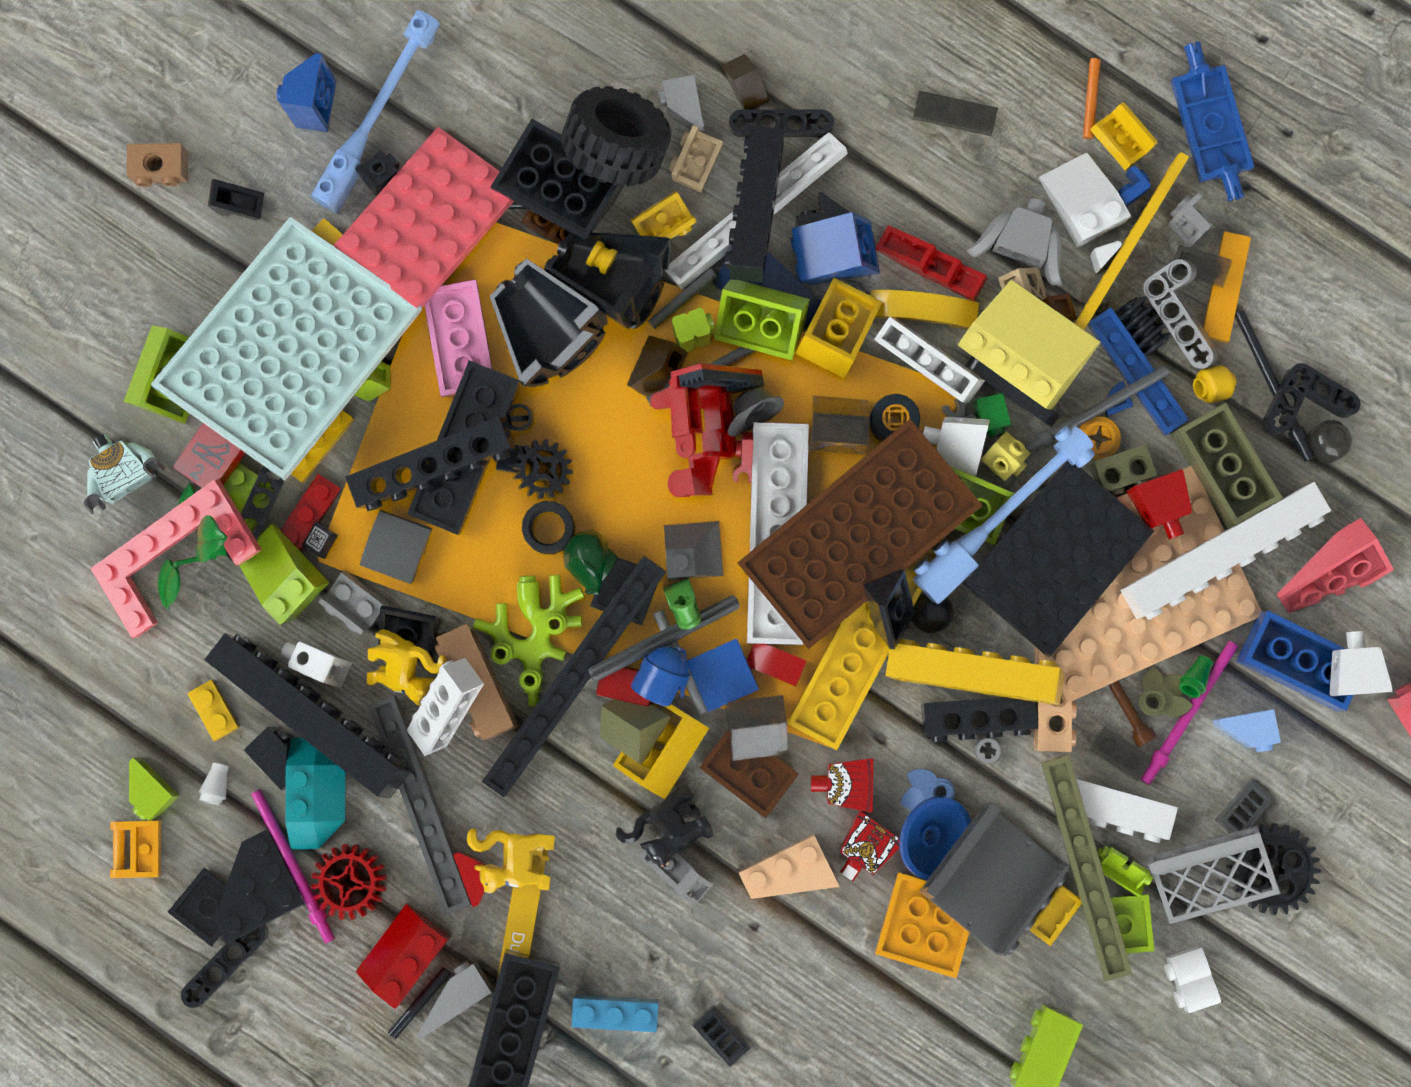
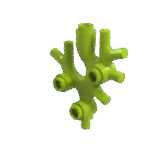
M549 575L551 604L546 609L540 606L539 581H536V576H519V582H517L518 604L523 615L529 620L533 628L532 634L527 639L519 640L510 634L507 621V603H496L495 622L489 623L476 618L473 629L487 633L493 638L495 645L491 648L490 656L495 663L506 664L514 658L522 661L524 671L519 677V683L524 689V693H528V706H536L539 702V692H542V683L544 682V673L541 670L542 661L547 657H551L563 662L567 651L556 648L551 644L550 635H558L567 627H582L583 625L582 616H568L565 609L571 603L584 598V592L579 587L568 593H563L561 591L560 575ZM552 619H557L560 622L558 628L552 625ZM499 649H503L506 652L505 657L499 655ZM527 676H533L535 683H529Z

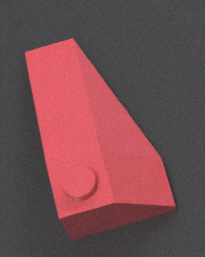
M1359 518L1338 531L1276 595L1286 611L1291 613L1319 603L1322 597L1335 593L1336 596L1345 594L1346 588L1355 585L1360 587L1370 585L1394 569L1377 537L1365 522Z

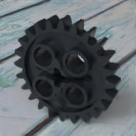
M1272 823L1270 830L1266 824H1260V834L1263 843L1267 844L1270 848L1268 855L1270 864L1279 867L1278 873L1273 872L1277 885L1284 879L1289 882V889L1286 893L1249 902L1248 907L1252 909L1259 904V912L1264 914L1268 907L1272 915H1277L1278 908H1280L1283 914H1288V906L1294 910H1299L1297 901L1307 904L1308 900L1305 894L1315 895V891L1310 887L1311 884H1320V881L1313 878L1314 874L1322 872V870L1314 868L1313 865L1319 862L1320 858L1311 857L1310 855L1316 848L1305 846L1309 841L1308 837L1298 839L1299 830L1294 829L1289 834L1290 829L1288 825H1283L1279 831L1277 823ZM1282 845V850L1278 854V846ZM1259 848L1246 851L1242 860L1257 866L1261 859ZM1294 852L1297 862L1294 866L1289 867L1286 863V857L1289 853ZM1263 863L1261 869L1266 871L1265 865ZM1234 864L1227 865V868L1232 869ZM1239 864L1233 877L1247 884L1253 870ZM1263 875L1259 885H1251L1260 891L1265 890L1269 884L1270 888H1272L1269 878ZM1238 884L1232 888L1235 892L1244 890Z

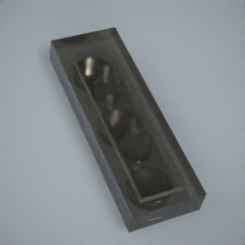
M919 90L913 119L992 136L998 108Z

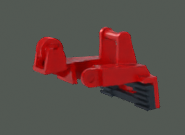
M700 363L672 371L671 379L669 380L670 387L652 395L650 403L654 409L671 408L672 438H675L676 451L680 457L688 458L689 462L688 469L675 470L668 478V489L673 496L713 495L712 486L719 461L731 459L736 454V437L728 434V428L734 420L732 394L764 386L762 370ZM701 409H704L705 432L702 430ZM702 433L703 452L695 454V435Z

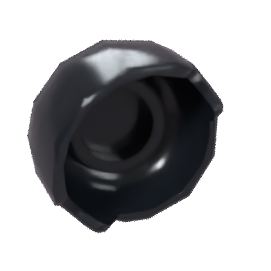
M923 593L918 597L914 605L915 614L911 620L917 629L922 632L931 634L940 632L950 625L954 617L953 604L948 597L939 604L934 603Z

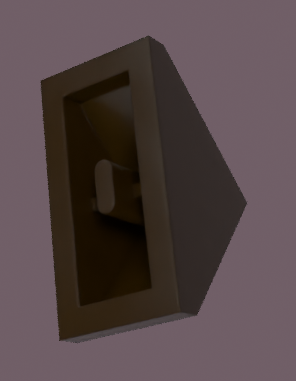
M745 54L721 65V69L743 110H754L769 102L758 68Z

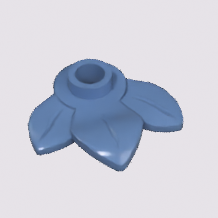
M915 769L907 773L908 779L913 786L904 793L900 803L905 808L913 810L922 801L938 797L936 795L938 787L946 789V793L941 797L954 799L955 788L948 779L937 778L930 770Z

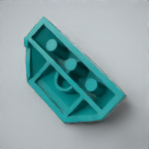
M302 737L292 738L286 762L285 823L291 849H320L346 821V772Z

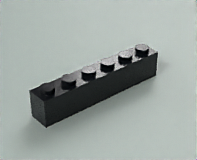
M751 126L750 137L745 136L744 153H747L746 159H741L740 175L743 176V182L737 183L736 198H740L739 205H734L732 219L736 222L735 228H730L729 245H732V251H727L725 258V268L730 269V280L761 283L764 281L784 149V129Z

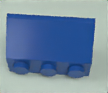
M315 53L284 75L282 85L279 84L277 101H279L296 128L328 132L337 80L322 54Z

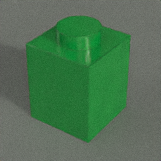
M1003 393L976 399L973 403L976 418L990 420L987 430L990 438L1003 435L1005 429H1008L1011 425Z

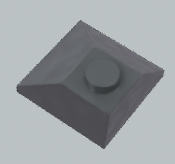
M719 521L664 525L668 581L723 576Z

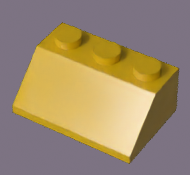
M652 702L653 706L671 717L642 764L621 752L613 767L644 788L666 799L709 728L671 704L669 706H662Z

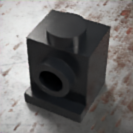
M380 150L362 166L356 167L355 170L374 195L377 196L398 173L396 168L400 164L391 153L385 156ZM381 165L383 166L381 172H375Z

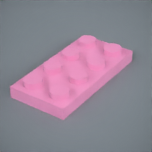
M476 280L440 286L425 304L439 390L442 398L455 396L469 360L492 369Z

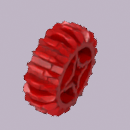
M343 844L341 848L342 854L337 847L331 848L333 857L328 853L322 855L326 864L316 862L315 866L321 870V873H312L311 877L319 879V883L312 884L311 889L319 888L320 893L314 895V899L318 900L323 897L325 901L319 906L321 909H325L329 905L331 906L328 912L329 916H333L339 910L338 917L340 920L345 919L347 912L350 920H355L357 911L361 917L367 916L366 907L371 911L376 909V905L372 900L377 902L383 900V897L377 891L387 890V886L379 884V881L387 879V875L378 874V871L382 870L385 866L384 864L374 865V862L379 858L377 854L369 859L367 858L370 853L369 848H364L361 854H359V844H354L351 852L349 845ZM349 859V863L342 874H329L332 867L338 861ZM358 862L367 869L370 881L359 875ZM349 873L351 880L358 883L357 885L350 886V890L348 889V884L340 880L349 877ZM328 882L339 888L341 902L331 894ZM356 889L369 890L363 901L359 904L349 905Z

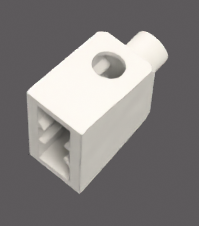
M945 417L941 430L925 426L923 435L932 445L937 446L936 450L949 466L976 476L990 420Z
M1364 631L1346 632L1348 649L1335 650L1332 653L1330 696L1393 692L1382 649L1380 647L1365 648Z
M300 641L297 645L287 642L281 651V657L289 660V668L322 683L342 688L352 665L350 661Z

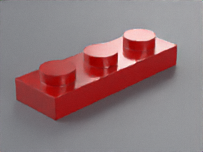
M319 474L316 475L280 529L300 552L304 548L302 544L315 521L321 523L342 491L341 488Z

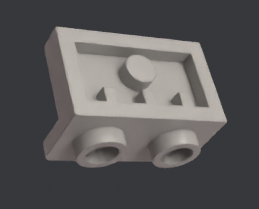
M1200 192L1194 198L1188 195L1181 201L1177 208L1170 213L1173 219L1167 224L1188 248L1194 245L1211 227L1207 216L1194 208L1203 197Z
M346 570L341 572L329 592L318 601L324 606V610L327 613L337 616L346 623L345 625L349 630L361 635L372 629L380 617L381 605L387 606L389 604Z

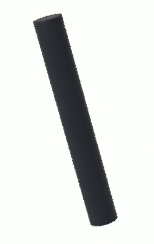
M442 967L390 1028L388 1034L392 1038H398L451 975L449 970Z

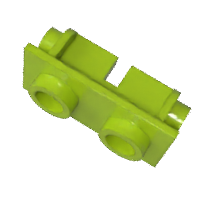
M1105 845L1103 848H1099L1098 856L1103 874L1126 890L1141 897L1145 884L1148 886L1154 877L1150 874V870L1145 869L1134 861L1128 866L1125 864L1128 861V857L1114 849L1113 846L1109 848Z

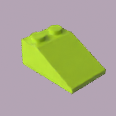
M272 523L260 535L258 540L262 550L239 566L261 605L280 625L295 620L330 582L281 530Z

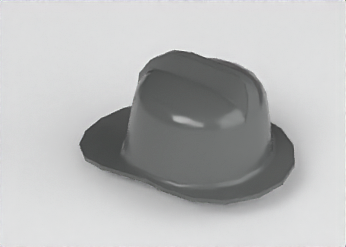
M763 387L743 392L735 400L734 410L737 417L730 424L728 434L732 437L738 436L742 432L753 428L754 422L764 423L772 419L782 410L784 406L783 398L772 396Z

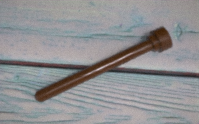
M1119 681L1109 684V688L1134 729L1132 731L1134 735L1132 738L1137 747L1155 739L1157 735L1153 728L1148 727L1147 723L1143 724Z

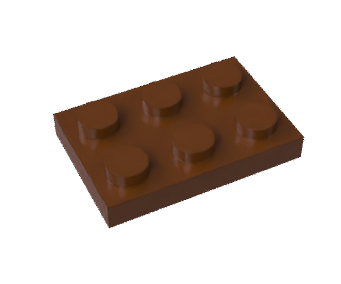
M733 723L699 767L765 819L799 775L794 769Z

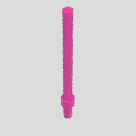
M1228 641L1211 668L1206 692L1198 698L1191 699L1192 708L1186 714L1180 716L1159 751L1155 750L1151 756L1150 761L1152 762L1140 780L1150 786L1159 770L1165 768L1170 760L1168 756L1236 652L1238 645Z
M260 789L252 793L251 796L310 912L308 917L312 925L316 924L325 944L334 940L335 937L326 921L328 916L314 899L311 888L262 790Z

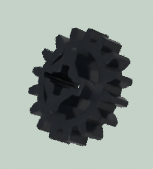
M544 439L539 446L537 440H533L531 442L532 448L527 445L522 447L524 455L520 453L515 455V458L520 462L512 465V469L518 470V474L513 477V480H521L522 483L518 486V489L526 487L528 489L526 496L529 497L535 492L537 500H541L544 493H546V496L550 499L554 497L553 490L560 494L563 492L561 484L566 486L570 484V481L565 477L573 474V470L567 469V465L572 460L564 459L563 456L567 452L566 449L560 452L557 450L559 443L555 442L550 447L548 446V439ZM537 452H547L551 454V456L542 457ZM526 461L529 464V474L527 476L525 472ZM545 464L547 469L545 473L540 475L538 470L540 466ZM557 464H559L560 468L559 477L556 475ZM536 481L543 482L548 487H538L533 483Z

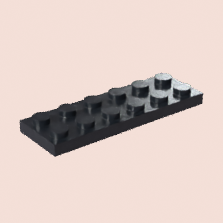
M469 360L437 440L498 416L506 420L521 384L520 381ZM483 438L478 442L477 448L480 453L487 451L489 446L487 439ZM460 448L455 449L452 453L453 461L458 463L463 458V452ZM434 458L430 459L427 463L428 472L433 473L437 468V462ZM490 460L483 462L485 466L472 472H469L468 469L458 472L459 477L453 480L443 482V479L432 482L434 485L432 488L420 492L416 491L407 514L460 535Z

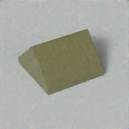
M613 699L601 706L600 738L639 764H642L671 717L652 704L642 706Z

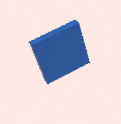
M738 638L687 660L690 672L708 712L760 690Z

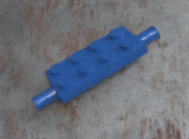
M1197 41L1195 46L1193 43L1184 46L1190 70L1185 75L1172 78L1171 85L1199 183L1218 178L1222 179L1227 201L1231 202L1234 200L1233 198L1239 200L1245 197L1238 174L1252 170L1254 164L1225 65L1211 67L1210 64H1206L1201 47L1202 44L1200 41Z

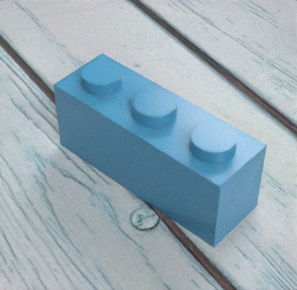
M575 994L573 998L571 1027L657 1032L659 999Z

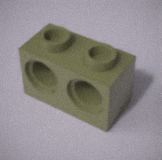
M1147 444L1094 461L1089 465L1094 479L1114 497L1125 493L1124 488L1145 483L1157 476ZM1132 462L1141 464L1143 467L1142 475H1136L1132 472ZM1107 470L1113 471L1116 474L1117 482L1115 484H1111L1105 479V472Z

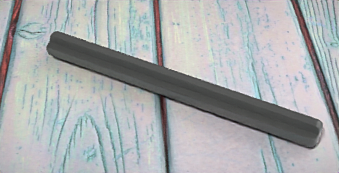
M731 595L699 611L701 622L696 627L681 629L676 623L601 661L588 670L592 680L597 682L644 658L657 648L667 646L732 613L740 607L739 602L734 595Z

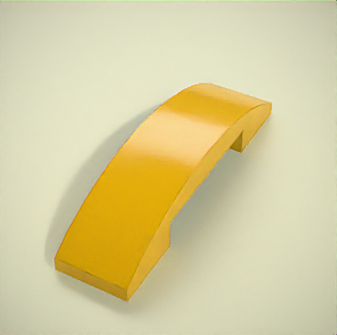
M871 290L870 296L882 301L875 316L877 319L888 320L889 317L904 320L949 325L950 328L968 330L978 317L979 303L962 298L903 290Z

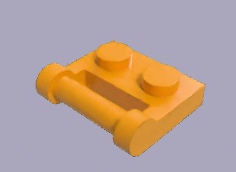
M161 820L110 822V830H113V869H110V878L161 877ZM125 830H130V869H125Z

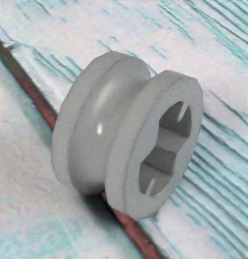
M985 738L976 743L974 753L980 762L993 763L999 758L1001 749L998 742L994 739ZM987 742L990 743V748L995 749L994 755L990 754L991 758L989 759L985 758L984 753H980L981 746L985 747L984 743Z

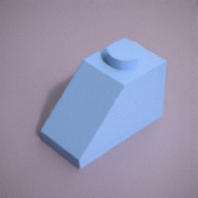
M1264 710L1213 720L1215 727L1246 748H1255L1256 752L1273 750L1272 744L1281 743L1274 710Z

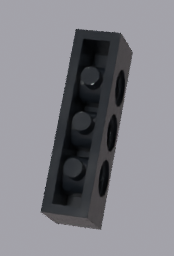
M1004 697L921 704L923 736L931 737V742L948 741L947 735H958L959 740L975 739V733H986V738L1003 737V731H1014V736L1031 735L1030 729H1038L1036 702ZM1004 709L1010 710L1014 715L1013 722L1009 725H1005L1000 719V714ZM977 711L983 712L986 716V723L982 727H977L972 721L973 714ZM949 713L955 714L959 720L957 727L954 729H949L944 722L946 715Z

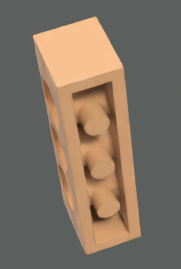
M1035 647V664H1039V660H1045L1042 652ZM1063 699L1060 701V705L1036 702L1038 729H1034V751L1072 752V747L1076 746V730H1072V719L1076 718L1077 712L1076 702L1071 701L1065 704ZM1053 716L1059 717L1062 721V727L1057 732L1053 731L1049 726V721Z

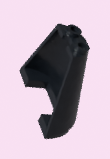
M569 232L565 240H562L558 245V256L553 255L551 259H548L544 270L602 309L606 316L622 327L636 329L651 315L662 293L665 283H662L661 280L663 278V269L668 270L671 241L667 237L592 232L588 239L584 241ZM598 241L604 243L605 247L609 250L615 249L618 251L616 259L606 275L600 273L599 268L586 265V261Z
M526 258L515 267L514 278L511 281L504 280L499 283L496 290L490 295V299L520 383L525 387H537L548 384V379L558 375L560 378L566 376L585 362L603 340L606 334L603 327L608 324V320L602 309Z

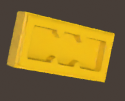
M1063 885L1056 887L1051 894L1052 899L1043 910L1040 909L1034 917L1036 919L1034 925L1029 930L1049 946L1053 944L1081 906L1080 898Z

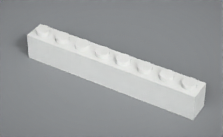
M1313 482L1124 587L1120 591L1136 619L1146 616L1150 620L1163 612L1161 607L1169 603L1172 607L1186 599L1185 593L1191 590L1197 593L1210 586L1207 581L1215 576L1217 580H1220L1233 573L1231 567L1238 563L1243 567L1256 560L1254 554L1261 550L1266 554L1279 547L1277 541L1285 537L1289 541L1302 534L1300 528L1308 524L1309 528H1312L1325 521L1323 515L1330 512L1331 509L1316 483Z

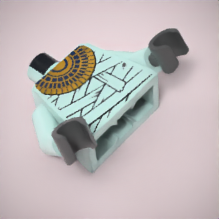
M102 434L93 440L99 453L89 459L87 498L84 500V505L91 514H94L93 509L97 505L104 510L106 505L102 498L104 501L113 504L156 478L157 476L154 471L157 468L164 471L165 467L156 459L150 449L135 442L126 443L122 440L113 444L107 434Z

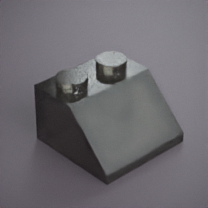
M783 695L726 703L725 710L732 761L788 754L787 719Z

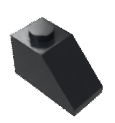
M267 727L244 751L281 791L286 790V762L290 748L288 742L290 737L280 727L277 729L275 727Z

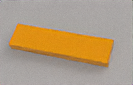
M1226 231L1222 233L1203 323V329L1211 340L1224 343L1230 341L1251 237Z

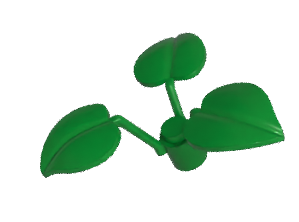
M188 483L183 490L178 505L196 493L191 483ZM210 515L203 517L197 529L196 557L177 560L174 563L171 559H167L160 568L157 582L158 593L162 604L167 610H170V605L175 601L180 589V573L178 568L181 565L197 561L205 563L209 559H216L217 556L227 557L223 543L228 539V536L219 528L216 520Z

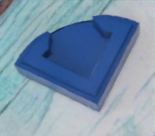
M1124 381L1116 384L1109 391L1107 397L1125 388ZM1131 398L1105 411L1106 417L1133 407Z

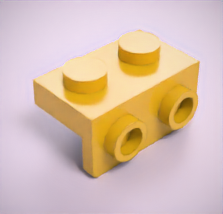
M1124 102L1119 104L1112 113L1097 122L1090 129L1124 170H1127L1142 159L1158 143Z
M677 191L672 192L630 220L639 235L667 237L670 239L676 235L683 236L693 229L692 225L697 222Z

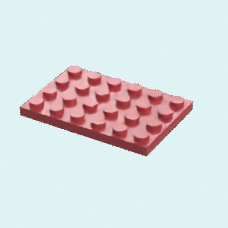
M437 127L333 246L388 283L390 289L415 308L421 306L422 309L514 201L490 188L500 172L444 130Z

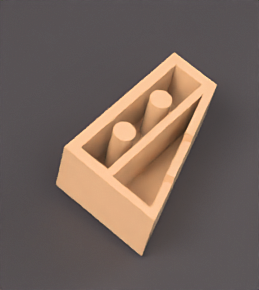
M813 834L738 871L751 899L840 887Z

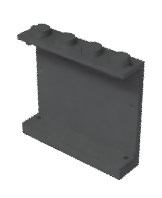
M994 802L984 803L919 892L996 955L1006 956L1016 950L1021 934L1029 931L1036 921L1034 917L1040 909L1043 910L1052 899L1050 894L1056 886L1060 887L1068 877L1066 872L1071 866L1068 863L1060 864L999 813L1001 808Z

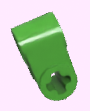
M689 578L663 587L670 610L673 611L679 628L692 629L701 622V614L697 607V600Z

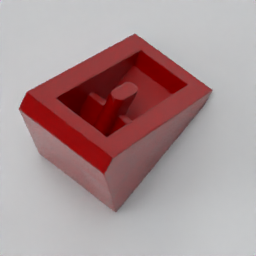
M460 851L453 855L473 908L481 904L486 893L483 884L480 882V871L475 870V866L487 865L489 863Z

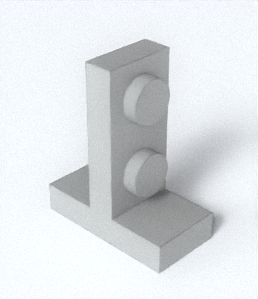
M646 850L640 855L652 869L674 888V891L681 898L693 905H696L714 885L678 852L669 860L667 867L653 864L652 861L647 862L645 860Z

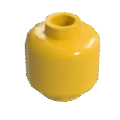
M1223 365L1201 369L1193 381L1195 395L1206 403H1215L1229 399L1233 395L1236 386L1235 375Z

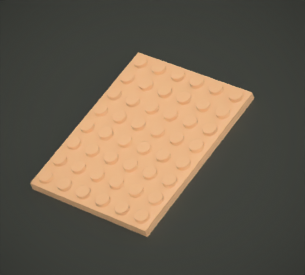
M1192 466L1183 469L1192 507L1191 514L1179 519L1185 534L1168 540L1163 525L1152 528L1154 530L1153 534L1050 657L1043 654L1045 660L1056 662V664H1059L1058 668L1065 672L1061 694L1065 704L1257 619L1260 612H1262L1239 563L1231 567L1233 573L1220 580H1217L1215 576L1207 581L1210 586L1197 593H1194L1193 590L1185 593L1186 599L1172 607L1169 603L1161 607L1163 612L1150 620L1146 616L1136 619L1120 591L1124 587L1224 532L1207 492ZM1128 494L1117 498L1142 520Z

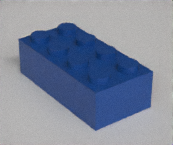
M1268 610L1260 612L1236 660L1237 663L1334 711H1347L1354 696H1330L1332 653L1335 650L1346 648Z

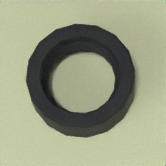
M542 501L534 504L526 512L522 520V533L525 541L533 550L542 554L553 555L562 552L568 541L575 535V523L571 513L563 505L554 501ZM544 512L558 514L565 524V532L562 538L552 544H544L538 541L532 531L535 518Z

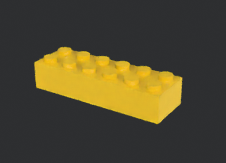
M900 639L895 649H889L885 676L898 681L1060 705L1065 672L1058 668L1059 664L1053 661L1039 660V664H1031V660L1021 656L1011 655L1010 660L1002 659L1003 656L994 652L983 651L982 656H978L971 649L954 647V652L947 651V648L943 647V645L927 643L925 648L920 647V644L916 643V641Z

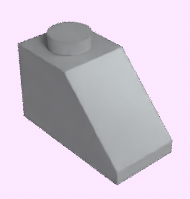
M689 75L662 80L663 90H658L661 107L666 106L668 115L691 130L692 126L695 125L699 127L700 132L704 133L695 76Z

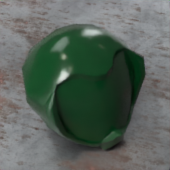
M593 529L581 531L573 536L566 544L563 554L565 568L586 588L584 593L588 595L599 594L601 582L611 571L617 558L613 550L608 547V542L603 539L600 533Z

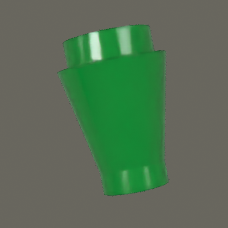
M1198 656L1194 664L1180 678L1179 688L1185 695L1198 698L1206 692L1213 661L1206 656Z

